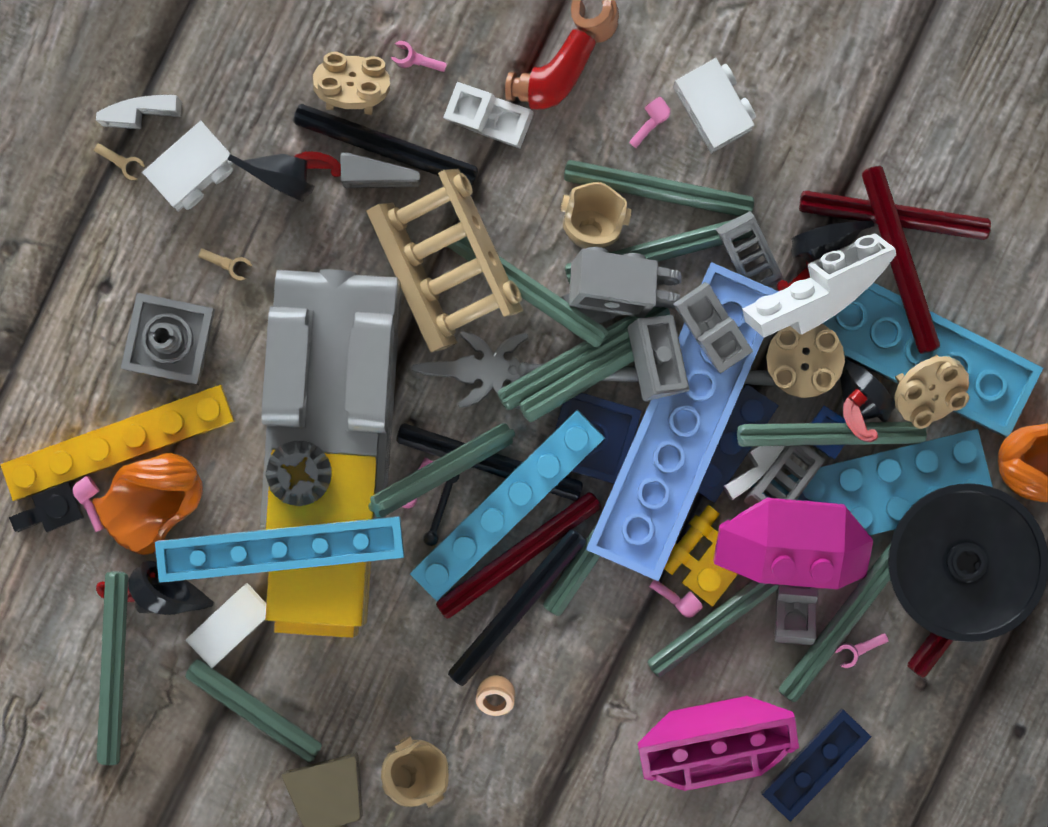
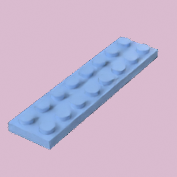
M712 262L701 284L706 282L711 286L728 316L735 321L753 352L720 374L684 322L678 339L690 390L650 400L586 548L589 552L656 581H659L764 339L745 322L742 308L755 303L761 297L779 292Z

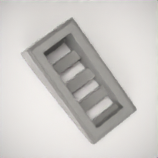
M341 152V182L346 189L419 187L421 185V176L418 171Z
M751 211L716 228L738 274L750 278L769 268L772 274L758 281V283L772 287L779 281L784 280L759 224ZM749 231L752 232V237L733 245V239ZM756 243L758 244L759 249L739 258V252ZM764 256L766 261L747 271L745 270L744 265Z
M807 445L785 446L774 464L746 496L744 503L752 507L766 499L767 497L762 494L763 492L770 498L797 500L825 462V459ZM792 453L809 466L806 471L789 458ZM782 466L799 479L797 483L780 470ZM775 480L789 493L787 495L783 494L770 482Z

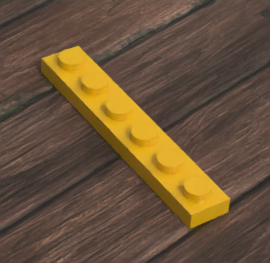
M218 385L0 464L12 500L18 501L65 482L76 480L235 422L223 386Z

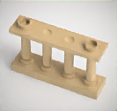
M448 169L439 172L438 174L444 187L401 209L395 207L394 203H383L366 210L394 274L401 283V289L430 353L444 350L457 344L454 336L455 329L500 308L503 317L515 315L523 311L520 305L522 300L521 293L517 285L512 280H509L471 197L473 193L471 183L463 173H460L459 169ZM451 201L460 222L418 244L411 242L405 229L407 228V223ZM467 237L476 258L433 280L428 278L422 266L423 258ZM483 272L493 294L450 315L444 313L438 301L439 294Z

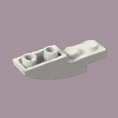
M874 233L860 237L856 242L837 251L828 252L820 259L808 264L810 278L796 281L790 287L773 295L761 297L755 303L742 308L745 322L762 337H767L788 326H791L802 335L832 318L855 301L884 272L896 256V250L892 245Z

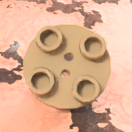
M331 52L324 56L323 63L313 73V90L321 100L326 102V110L334 111V106L343 109H364V114L372 115L373 106L384 100L390 91V77L385 70V62L379 57L370 56L364 58L360 56H345L340 52Z
M824 324L802 335L791 326L779 330L770 341L766 355L768 372L775 385L785 393L799 398L817 397L832 389L841 377L845 364L843 346L837 334ZM803 348H808L810 353L804 355L802 353ZM803 363L808 364V370H802L801 365Z
M935 355L928 360L920 362L910 369L906 375L901 373L895 376L899 383L895 392V407L905 420L912 422L918 429L926 428L932 422L944 418L952 411L962 409L969 401V394L967 393L969 374L960 361L949 356L939 357Z

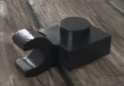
M65 482L31 496L36 506L35 508L9 517L15 532H21L42 523L45 531L49 533L83 519L84 515L78 500L73 494L71 483Z

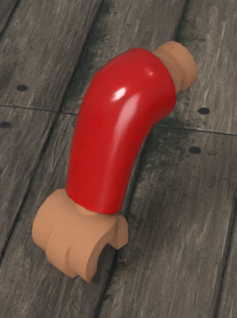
M572 0L571 17L577 30L575 29L570 32L557 54L548 64L542 67H534L531 74L522 73L520 77H517L515 72H509L505 84L506 100L514 101L515 97H519L521 102L529 103L531 110H545L562 102L577 83L596 43L610 39L616 32L619 9L615 0H603L601 13L591 19H584L585 6L582 0Z

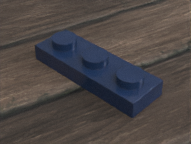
M747 384L738 396L697 491L713 503L717 501L724 490L723 486L729 483L752 446L742 447L738 444V427L743 424H767L779 407L778 404Z
M841 708L767 785L761 794L791 822L872 736Z

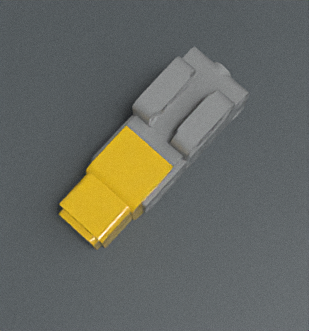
M323 269L320 272L277 270L273 306L269 309L262 398V424L266 425L267 429L260 528L267 530L379 518L374 512L369 510L368 505L371 503V496L388 487L398 332L402 300L401 283L398 277L357 275L352 271ZM291 441H307L318 446L326 454L331 465L332 476L327 491L317 501L308 505L295 506L283 503L270 491L267 482L266 470L269 458L281 445ZM307 457L296 467L283 464L282 467L287 469V472L292 475L290 489L297 485L300 480H305L306 482L309 480L314 483L315 480L310 478V475L305 472ZM371 561L269 571L265 620L274 621L275 633L350 638L357 636L359 626L365 625L368 618Z

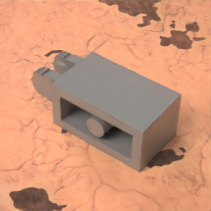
M602 247L582 248L571 262L569 306L644 318L654 306L675 308L673 303L680 299V294L657 290L656 288L657 284L675 286L681 283V272L658 267V261L645 259V256L639 253L620 255L608 253Z

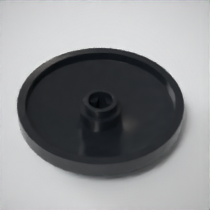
M956 484L927 494L913 504L904 514L891 539L888 554V571L893 591L899 603L920 626L946 639L962 642H979L1008 633L1020 625L1033 612L1043 595L1047 583L1048 549L1044 534L1034 516L1014 497L986 485Z

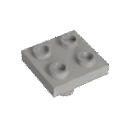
M137 293L121 369L199 385L215 309Z

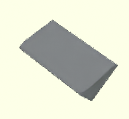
M674 316L639 318L628 326V333L643 401L688 392L690 389Z

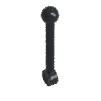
M459 474L445 483L430 531L426 532L423 537L424 543L428 546L436 545L439 540L437 531L453 483L459 480Z

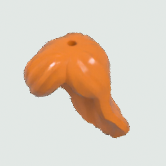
M1048 423L1019 428L1003 441L998 451V467L1001 479L1015 494L1033 501L1047 503Z
M165 453L121 467L115 474L109 491L105 496L94 498L92 503L96 508L97 514L100 516L99 519L103 527L120 546L137 554L149 555L156 552V541L165 540L170 529L197 508L203 494V484L196 468L191 462L180 455Z

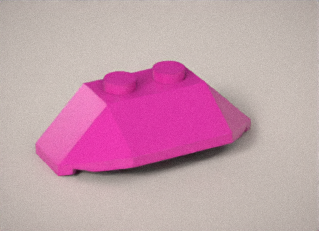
M766 498L746 509L731 521L727 520L719 525L713 562L715 565L759 583L839 589L867 576L873 539L844 504Z
M749 696L670 711L637 743L644 779L656 780L664 785L683 791L762 776L778 764L788 752L792 753L799 748L794 713Z

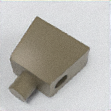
M358 753L286 770L282 774L283 781L303 827H348V823L361 820L363 809Z

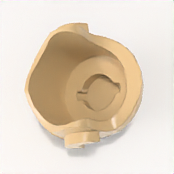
M593 182L573 188L570 195H563L560 206L561 212H565L563 229L569 239L583 249L588 247L606 248L618 240L622 226H629L631 209L627 208L626 199L602 182Z
M411 736L400 740V743L395 746L396 750L390 752L384 759L381 769L382 788L386 795L401 806L415 807L426 803L429 808L445 798L443 793L447 790L449 778L446 756L429 742L412 740Z

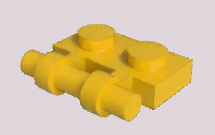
M707 505L700 516L695 514L688 523L691 526L678 544H674L664 570L673 575L681 564L686 566L690 571L681 583L713 607L738 574L715 565L713 562L718 532L711 526L720 513L710 505ZM704 536L712 543L700 559L696 560L690 555V552Z

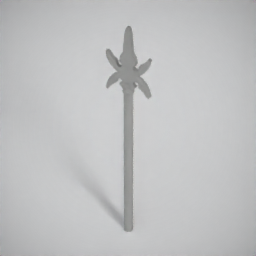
M462 331L460 333L461 338L468 342L475 352L483 353L484 357L481 360L476 359L474 355L463 356L456 361L425 362L412 365V371L430 376L451 377L461 383L474 385L475 381H481L483 383L481 388H474L466 398L458 403L459 408H464L479 403L489 394L492 388L498 395V391L503 388L504 382L509 381L512 383L543 364H528L527 362L520 364L514 356L509 361L504 359L506 353H513L518 345L528 339L527 333L508 338L493 353L489 345L480 337ZM627 366L602 380L639 382L636 367ZM750 370L744 382V385L776 386L768 370Z

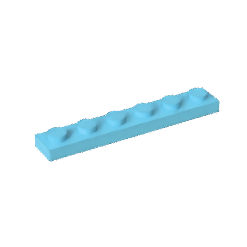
M577 409L410 572V575L438 601L596 448L605 437Z
M400 516L159 540L155 542L159 583L404 558Z

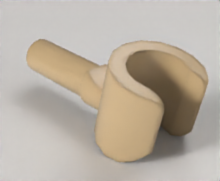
M100 143L94 149V152L121 168L124 177L130 181H137L138 179L126 172V167L129 163L136 162L145 168L141 159L137 157L125 158Z
M203 248L198 255L199 258L228 270L230 276L237 281H243L246 278L237 276L233 272L235 263L243 262L252 267V264L246 258L238 257L232 260Z

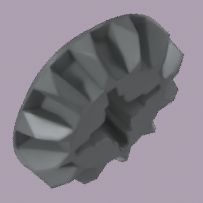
M291 441L281 445L269 458L266 470L270 491L283 503L295 506L308 505L321 498L327 491L332 476L331 465L326 454L318 446L307 441ZM307 457L305 472L310 475V478L315 480L314 483L309 480L307 482L300 480L297 485L290 489L292 475L287 472V469L282 467L283 464L296 467Z

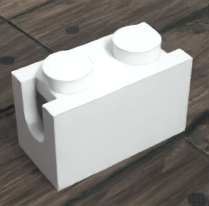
M717 58L675 80L673 86L711 154L751 132V128L755 126L752 120L756 118L749 101L745 97L740 100L733 86L737 82L727 64L721 66Z
M200 120L142 173L179 212L183 207L186 210L194 207L204 197L201 191L210 183L219 184L226 179L233 171L231 167L233 163L227 160L230 155L229 151Z

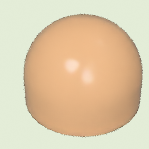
M493 675L485 678L479 684L476 693V705L482 712L492 716H501L513 709L515 689L507 678ZM498 694L504 697L505 701L498 706H493L488 703L486 696Z

